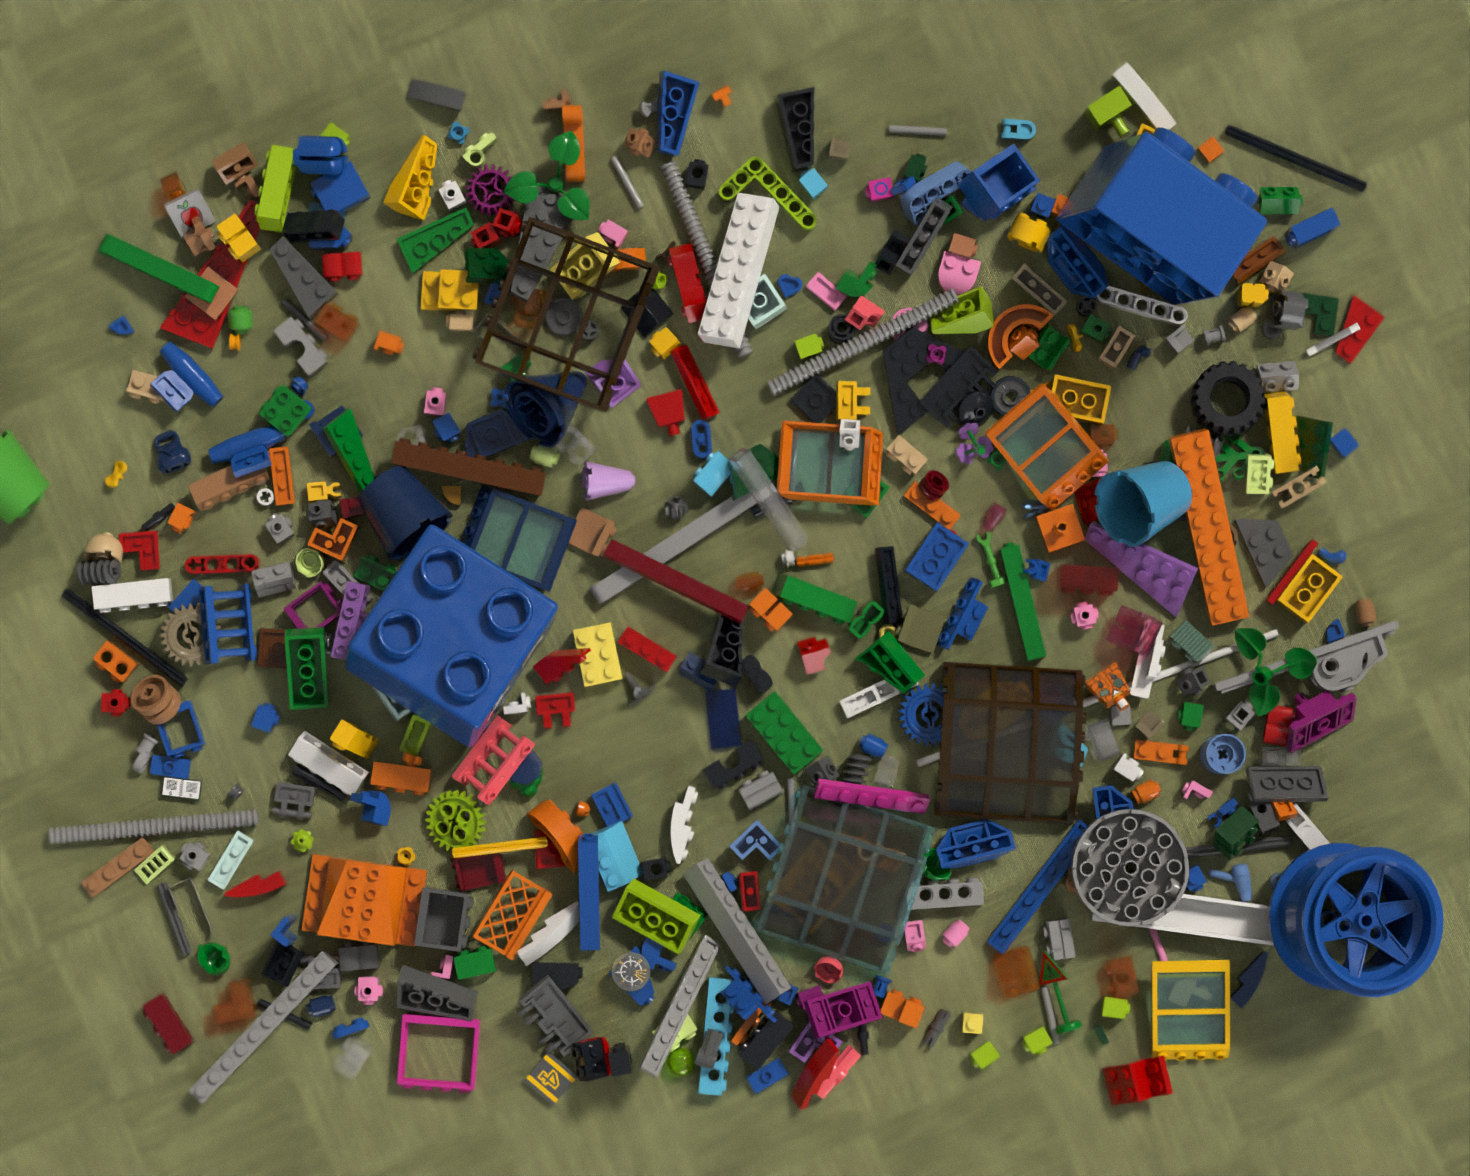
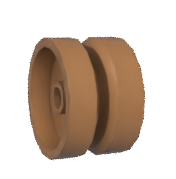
M150 675L143 678L133 689L131 704L149 723L157 725L168 722L175 716L180 708L181 696L164 677Z

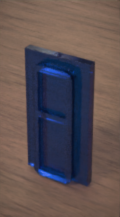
M736 689L706 691L705 697L711 749L741 746Z

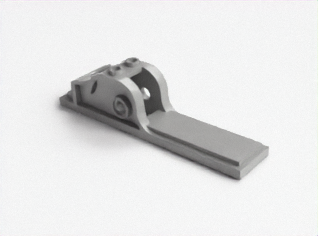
M1398 621L1388 622L1309 650L1317 658V665L1309 676L1312 684L1322 691L1340 690V692L1354 689L1353 685L1359 683L1367 675V671L1377 662L1380 663L1388 655L1383 637L1396 633L1395 629L1400 628ZM1283 659L1265 666L1272 671L1286 664L1287 661ZM1363 659H1367V662L1362 664ZM1327 661L1332 665L1330 671L1325 667ZM1289 667L1278 671L1272 676L1288 671ZM1254 669L1211 684L1212 691L1222 694L1254 683L1252 675L1256 670Z

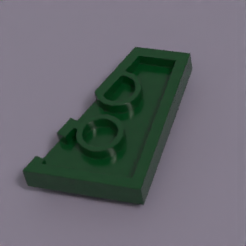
M1296 416L1303 472L1305 473L1317 466L1319 469L1316 472L1317 475L1312 476L1310 474L1308 476L1318 479L1322 476L1325 478L1333 422Z

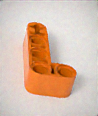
M582 105L562 106L564 133L572 131L580 145V156L577 162L573 165L565 164L566 183L586 182Z

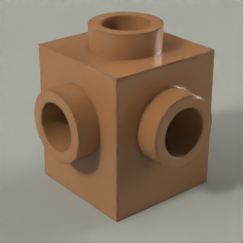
M630 128L623 145L629 149L628 152L630 154L649 158L656 140L649 136V131L643 128L638 130Z

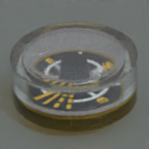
M623 953L613 963V980L623 990H639L646 985L650 978V964L640 953Z

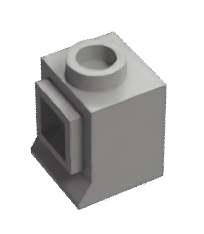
M1238 701L1224 719L1231 722L1238 731H1241L1255 714L1252 711L1254 707L1247 701ZM1241 708L1248 713L1243 721L1236 716Z

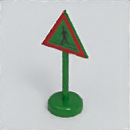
M1043 951L1039 986L1053 983L1064 1023L1056 1026V1034L1082 1027L1081 1021H1069L1057 983L1069 978L1048 953Z

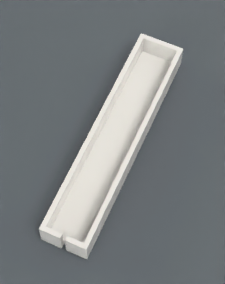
M1183 894L1177 905L1159 920L1146 925L1136 926L1274 946L1269 928V905ZM1091 912L1090 920L1110 923Z

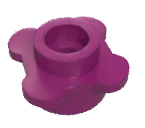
M930 344L928 346L929 353L926 357L927 362L943 364L946 347H937L934 344Z

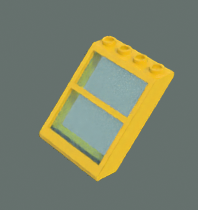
M1230 960L1152 961L1151 1057L1164 1055L1165 1060L1176 1059L1178 1061L1186 1059L1223 1060L1229 1058Z

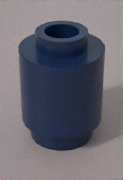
M332 995L310 999V1004H307L309 1016L313 1015L314 1018L331 1014L332 1011L336 1010Z

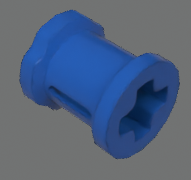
M876 975L873 987L874 994L885 998L887 987L892 980Z

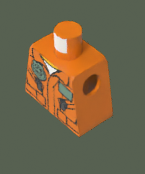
M1116 662L1085 682L1086 689L1106 708H1110L1115 704L1120 711H1123L1129 707L1130 704L1125 699L1129 695V687Z

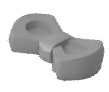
M658 96L653 102L640 103L639 112L642 116L648 117L652 112L658 111Z

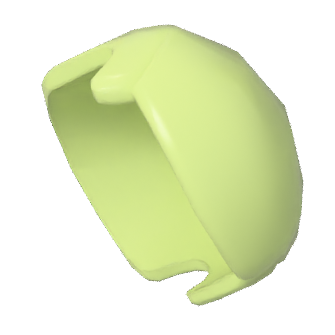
M311 547L302 549L297 554L295 560L298 572L306 578L317 576L324 567L323 555Z

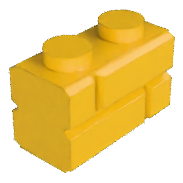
M1243 283L1237 291L1238 307H1260L1265 301H1268V289H1265L1264 284L1253 285V283Z

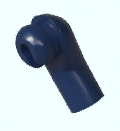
M1145 345L1140 346L1132 353L1127 367L1136 370L1141 356L1148 358L1151 349Z

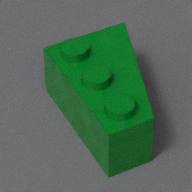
M890 631L855 658L858 662L862 661L869 666V670L872 672L876 671L886 682L903 694L925 676Z

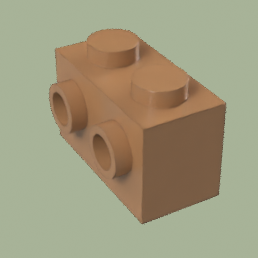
M244 141L211 161L225 185L258 166Z

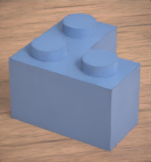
M758 820L754 821L729 845L742 860L756 847L769 860L784 848Z

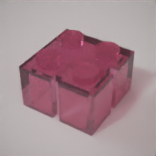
M1121 605L1115 621L1126 628L1123 630L1113 624L1106 640L1117 647L1147 658L1163 623L1150 615Z

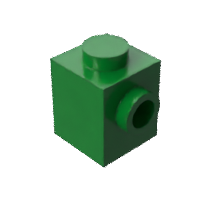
M1090 314L1080 333L1101 343L1102 340L1107 341L1111 330H1109L1110 324Z
M1183 702L1182 710L1179 709L1177 714V721H1180L1179 725L1184 726V730L1195 731V728H1201L1204 705Z

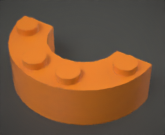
M1032 304L1016 305L1001 313L994 321V326L990 328L987 337V352L992 365L999 371L1013 357L1007 343L1011 331L1023 325L1033 327L1039 331L1054 315L1048 310Z
M551 799L543 800L525 815L536 829L542 830L550 838L559 851L561 860L574 874L579 870L578 838L583 833L577 825L574 826L571 823V818L565 810L561 811Z

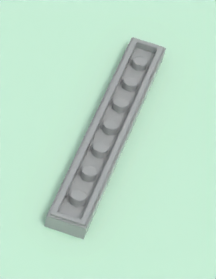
M703 935L638 1068L654 1078L658 1076L721 946L719 942L709 936Z

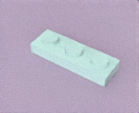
M237 831L208 878V881L225 890L255 840Z

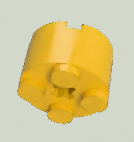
M1019 212L1009 230L1007 239L1011 242L1015 239L1018 242V246L1033 252L1039 251L1042 253L1051 233V228L1046 226V222L1040 219H1036V221L1031 220L1028 215Z

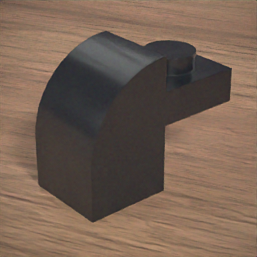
M894 229L875 262L877 264L875 268L890 276L911 238Z

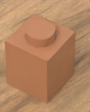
M954 233L948 252L971 258V255L975 256L978 245H975L976 239Z

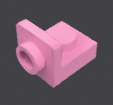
M1190 780L1189 783L1186 782L1181 790L1183 793L1182 797L1185 799L1188 798L1192 790H1194L1193 795L1204 799V797L1210 798L1213 791L1193 780Z
M923 921L903 923L907 951L919 952L926 949Z
M446 954L445 958L441 959L440 969H443V973L432 971L431 975L444 980L446 978L451 979L454 964L453 957L455 955Z

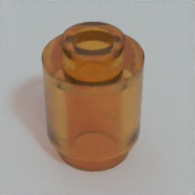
M758 571L740 574V576L736 577L739 592L743 591L746 593L761 590V586L765 585L763 574H759Z

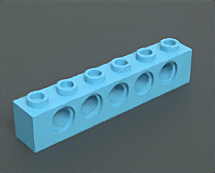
M709 977L704 1037L708 1028L720 1031L724 1035L718 1049L721 1053V1058L715 1062L713 1067L714 1070L719 1072V1078L716 1080L710 1079L708 1076L710 1069L701 1066L698 1094L722 1096V1091H726L727 1080H723L724 1072H728L729 1061L725 1060V1053L730 1052V1041H727V1033L731 1034L732 1022H729V1014H733L734 1008L727 1000L723 1003L717 1002L715 996L732 983V979ZM716 1012L724 1013L725 1019L722 1022L714 1020L713 1016Z

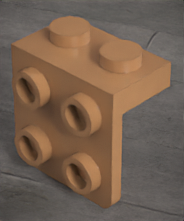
M581 508L576 517L577 522L569 544L599 558L608 547L606 543L609 537L613 538L617 530L615 527L616 523L585 508Z

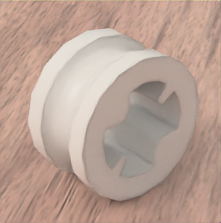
M264 488L257 493V500L260 504L269 506L274 502L275 495L270 489ZM264 492H267V494H271V497L268 498V502H265V500H261V497H263Z

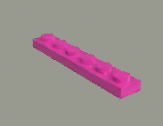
M819 778L813 793L814 798L921 814H925L930 801L929 794Z

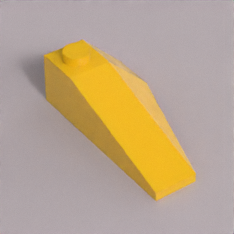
M426 135L421 136L389 186L383 203L398 213L424 221L431 204L429 191L430 186H433L431 174L432 168L435 167L437 143Z

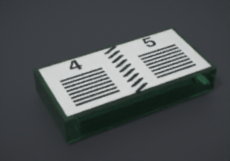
M164 776L161 795L200 800L203 781Z

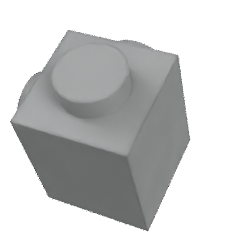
M276 513L267 519L268 523L265 526L277 544L280 545L295 535L291 528L293 523L288 516L284 518L282 514L278 516Z

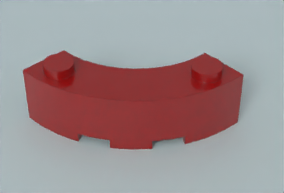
M689 243L669 248L670 256H667L669 267L674 268L684 305L680 306L682 316L687 317L688 323L702 320L707 300L700 277L696 278L699 275L692 245Z

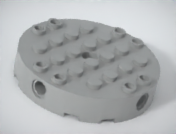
M1134 809L1116 810L1095 819L1079 836L1071 857L1072 882L1083 904L1101 919L1121 926L1146 925L1159 920L1169 913L1184 894L1189 878L1187 850L1176 830L1157 815ZM1129 862L1135 865V870L1132 873H1128L1125 870V865Z

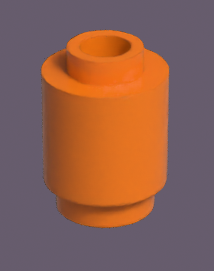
M1150 779L1136 786L1131 792L1137 804H1145L1160 797L1159 792H1161L1157 781L1153 782Z

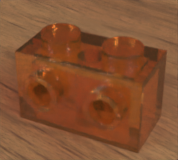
M334 302L331 305L326 303L314 322L349 344L360 327V324L357 322L358 318L351 313H348V315L341 312L343 308Z

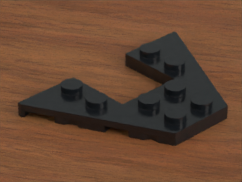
M913 327L882 350L897 435L901 434L929 412L918 402L920 399L906 382L929 364L926 360L929 353L928 346L934 344L937 347H946L945 361L941 364L945 372L963 353V351Z

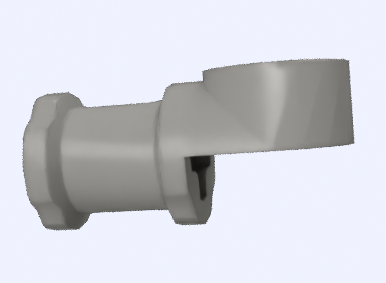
M147 733L143 734L144 738L138 747H135V750L140 754L134 762L132 769L139 774L147 767L149 757L151 756L150 752L154 745L159 742Z

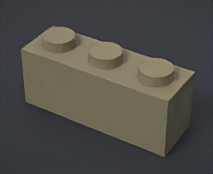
M1026 263L1012 277L1014 281L1054 315L1068 302V299Z

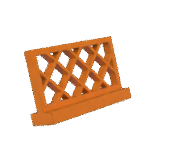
M511 870L472 934V937L513 960L553 894ZM514 876L520 879L522 887L511 889L510 882ZM531 887L538 889L535 897L527 899L525 889ZM523 890L525 900L514 902L512 892ZM510 894L511 903L501 906L500 898L502 895ZM526 903V912L517 915L515 905ZM513 907L515 916L504 919L502 909ZM499 910L502 920L491 922V913ZM516 920L517 926L515 930L507 932L505 922ZM503 923L505 933L494 935L492 926ZM490 927V937L482 938L479 936L482 928ZM506 936L507 943L501 949L497 946L495 939Z

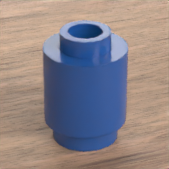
M870 733L867 736L863 735L859 746L862 747L861 751L876 758H883L889 745L885 743V740Z

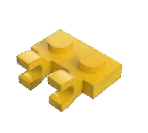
M837 381L836 420H857V415H869L870 407L857 406V396L870 395V387H857V382Z

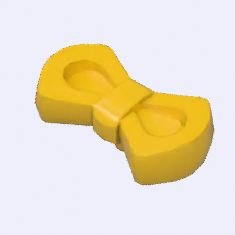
M1069 324L1066 326V330L1072 338V350L1079 352L1082 350L1079 338H1082L1083 335L1077 334L1075 324Z
M116 461L114 463L113 473L105 478V484L108 487H117L119 479H123L122 474L127 471L125 462Z

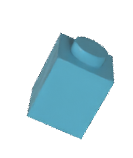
M814 168L812 170L806 169L799 175L801 177L799 184L812 200L828 188V185Z

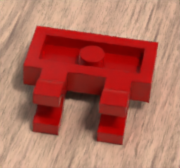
M574 692L535 696L537 716L543 715L545 729L552 728L551 714L562 713L563 726H571L570 712H576Z

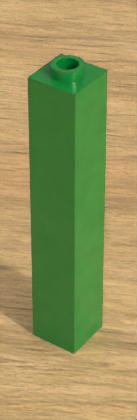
M1014 542L1003 544V548L999 549L1026 661L1046 657L1027 574L1023 572L1025 566L1019 544L1014 545Z

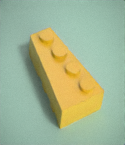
M1286 391L1265 393L1264 397L1266 398L1267 407L1264 409V416L1270 424L1266 429L1268 439L1272 441V444H1269L1271 458H1274L1273 471L1276 474L1299 471L1298 465H1301V457L1299 453L1297 454L1296 446H1299L1298 435L1294 433V427H1297L1296 417L1292 416V409L1295 408L1294 399Z

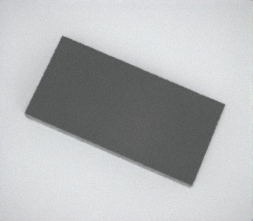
M1321 766L1246 768L1253 802H1327L1329 798Z

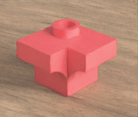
M861 295L845 320L859 330L866 325L875 327L885 311Z

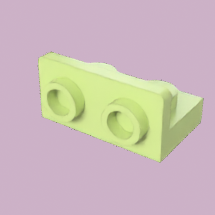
M1264 453V455L1247 454L1246 494H1269V489L1273 487V477H1270V473L1274 469V458H1271L1272 456L1269 453Z

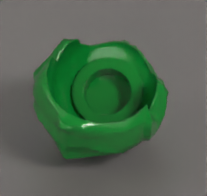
M925 848L919 859V868L922 874L933 881L949 880L952 868H941L936 852L937 848Z
M216 942L199 944L197 961L206 973L213 976L226 973L230 967V954L225 946Z

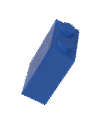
M351 161L347 163L343 172L337 175L325 174L311 182L313 188L310 191L315 199L319 198L321 202L319 208L321 211L334 209L340 214L370 198Z

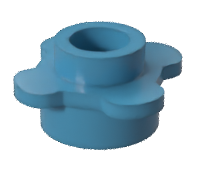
M454 122L447 136L449 139L456 140L458 144H463L465 142L464 138L469 134L470 130L468 127L460 125L459 122Z

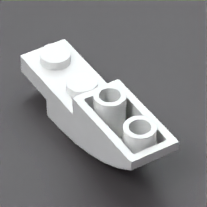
M688 786L683 804L675 802L672 813L671 844L676 863L678 864L681 863V860H686L688 850L685 847L687 842L691 843L694 834L691 831L692 827L685 825V821H690L693 812L689 810L691 803L695 804L698 793L695 792L696 788Z
M1292 802L1298 814L1296 818L1285 821L1306 846L1312 849L1320 845L1330 844L1295 802Z

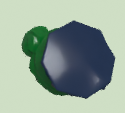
M531 750L510 777L511 785L513 788L518 789L523 797L531 798L535 796L538 792L537 786L542 782V761L534 751Z

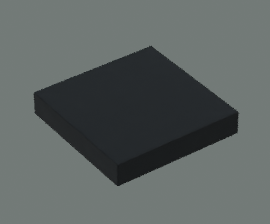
M816 373L790 401L812 423H821L836 408V391Z

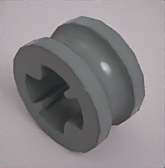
M239 783L227 794V797H231L233 802L245 791L244 788L239 787Z

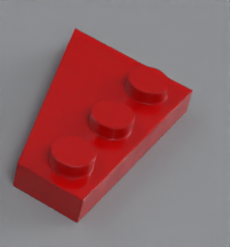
M1353 295L1343 330L1355 323H1358L1361 329L1339 340L1335 353L1351 364L1385 317Z

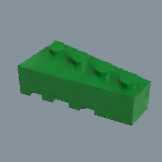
M778 574L772 591L775 597L780 598V602L791 605V603L797 604V608L807 612L809 609L816 611L815 615L823 618L830 616L833 618V622L841 625L844 622H851L858 602L785 574Z

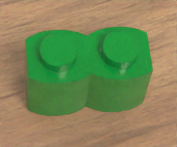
M873 600L865 602L860 608L859 614L853 616L851 622L847 624L846 629L856 638H863L870 631L872 624L879 621L883 616L884 609Z

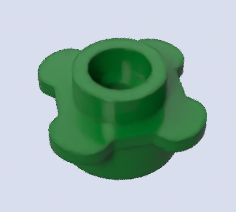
M997 448L994 449L991 456L987 457V463L995 466V469L998 471L1003 469L1005 462H1008Z

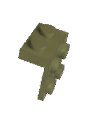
M910 604L908 608L905 607L901 618L904 619L902 626L898 625L895 634L898 637L897 641L932 653L935 650L945 619L943 616Z

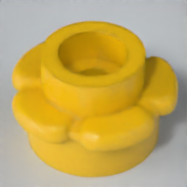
M410 847L400 848L397 852V861L400 864L408 866L415 860L416 855Z

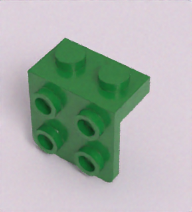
M282 384L281 387L278 386L273 391V397L269 402L266 401L261 406L259 414L285 436L289 437L310 413L311 406Z

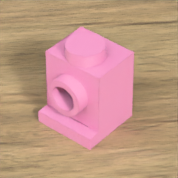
M609 219L606 223L602 222L597 231L601 233L604 241L611 245L613 242L616 243L615 248L618 250L628 235L627 230Z
M432 387L431 391L427 390L424 414L443 416L445 414L447 393H444L442 388ZM438 398V404H432V399Z

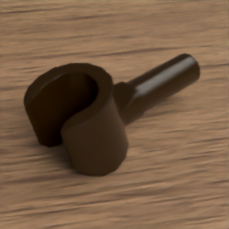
M672 241L662 254H658L655 257V261L660 256H663L664 262L661 265L666 264L667 256L670 253L669 248H673L676 243Z

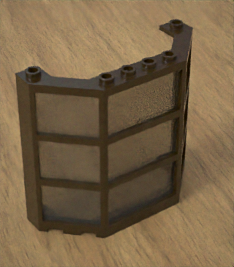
M943 662L942 681L944 688H947V692H943L937 785H941V789L936 791L934 816L1074 824V820L1077 821L1078 815L1076 803L1079 782L1083 781V771L1080 770V763H1084V751H1081V743H1085V732H1082V725L1086 724L1087 713L1083 712L1085 675H1083L1082 670Z

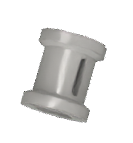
M1222 325L1216 329L1203 330L1206 346L1219 341L1226 342Z

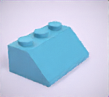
M622 821L591 833L598 835L599 872L608 892L628 884L633 878L636 879L643 874Z

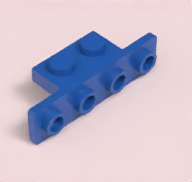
M971 577L966 583L961 597L956 602L952 615L948 618L947 624L939 636L937 642L939 647L949 650L957 634L972 641L989 608L975 600L983 584L982 581Z
M727 965L725 969L735 980L721 992L725 999L744 1020L760 1008L775 1023L777 1019L773 1016L775 1014L774 1010L768 1004L766 1006L762 1004L764 999L757 992L754 994L751 991L753 987L747 980L743 982L740 979L743 975L736 968L732 970Z

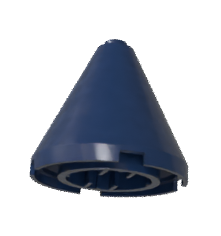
M570 371L563 392L581 398L587 385L586 376L579 371ZM563 372L525 376V378L557 389ZM515 379L506 386L504 393L508 394L509 398L505 402L509 415L518 429L528 439L536 438L541 441L539 445L543 447H553L563 440L578 403Z

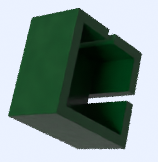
M1241 806L1215 830L1213 846L1228 860L1239 857L1244 851L1243 847L1247 844H1253L1257 839L1259 820Z

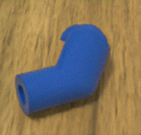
M1324 547L1317 553L1319 557L1330 565L1341 564L1347 557L1346 552L1343 550L1330 553Z

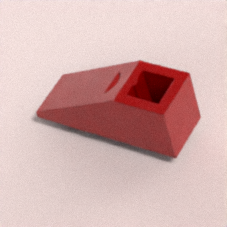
M591 649L554 650L533 667L546 685L552 681L557 683L564 677V672L568 674L576 668L574 666L575 663L579 665L587 659L585 655Z

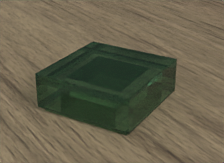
M1099 1024L1094 1026L1093 1029L1101 1045L1108 1044L1109 1039L1102 1026Z

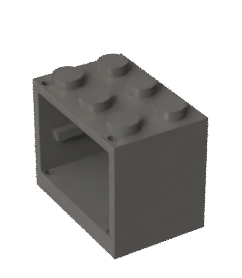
M423 887L414 945L458 952L467 947L468 936L465 935L466 929L470 928L471 922L468 911L473 908L474 902L471 893Z

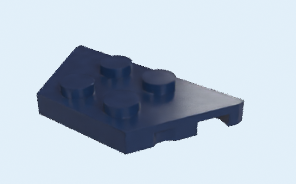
M500 409L467 423L465 452H468L467 456L473 458L475 454L488 457L530 439L518 429L511 416L503 409Z

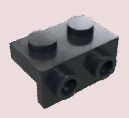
M276 941L261 975L276 981L282 986L288 987L304 952L292 945L285 947Z
M601 1038L581 1043H572V1056L575 1059V1072L579 1081L589 1082L608 1076Z

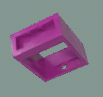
M320 581L283 608L298 629L308 627L295 608L319 590H322L337 612L315 628H325L339 618L342 602L339 598L335 600L331 595L334 591L328 583L323 584Z

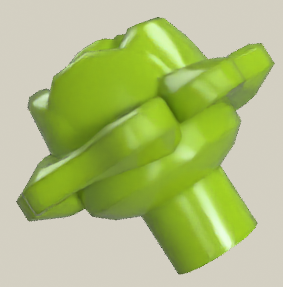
M303 829L294 832L293 839L291 840L294 849L302 852L311 849L312 842L314 841V837H310L312 833Z

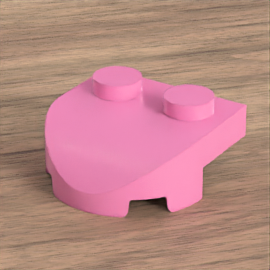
M944 251L937 275V280L942 290L949 292V289L952 288L957 296L970 291L975 284L981 262Z

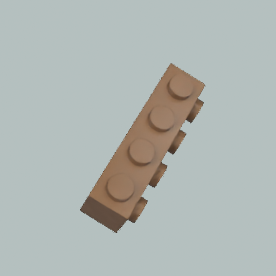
M232 465L189 484L188 487L197 507L201 511L209 510L214 504L219 502H226L236 494H243L255 485L260 486L270 477L266 468L235 478Z

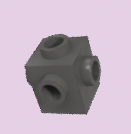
M318 500L315 503L308 504V511L306 512L307 521L314 528L318 529L337 525V509L330 500Z
M1203 666L1195 670L1189 668L1181 672L1182 676L1176 679L1184 697L1192 694L1194 697L1202 693V688L1211 683Z
M829 756L805 769L815 787L818 778L834 781L833 779L840 776Z

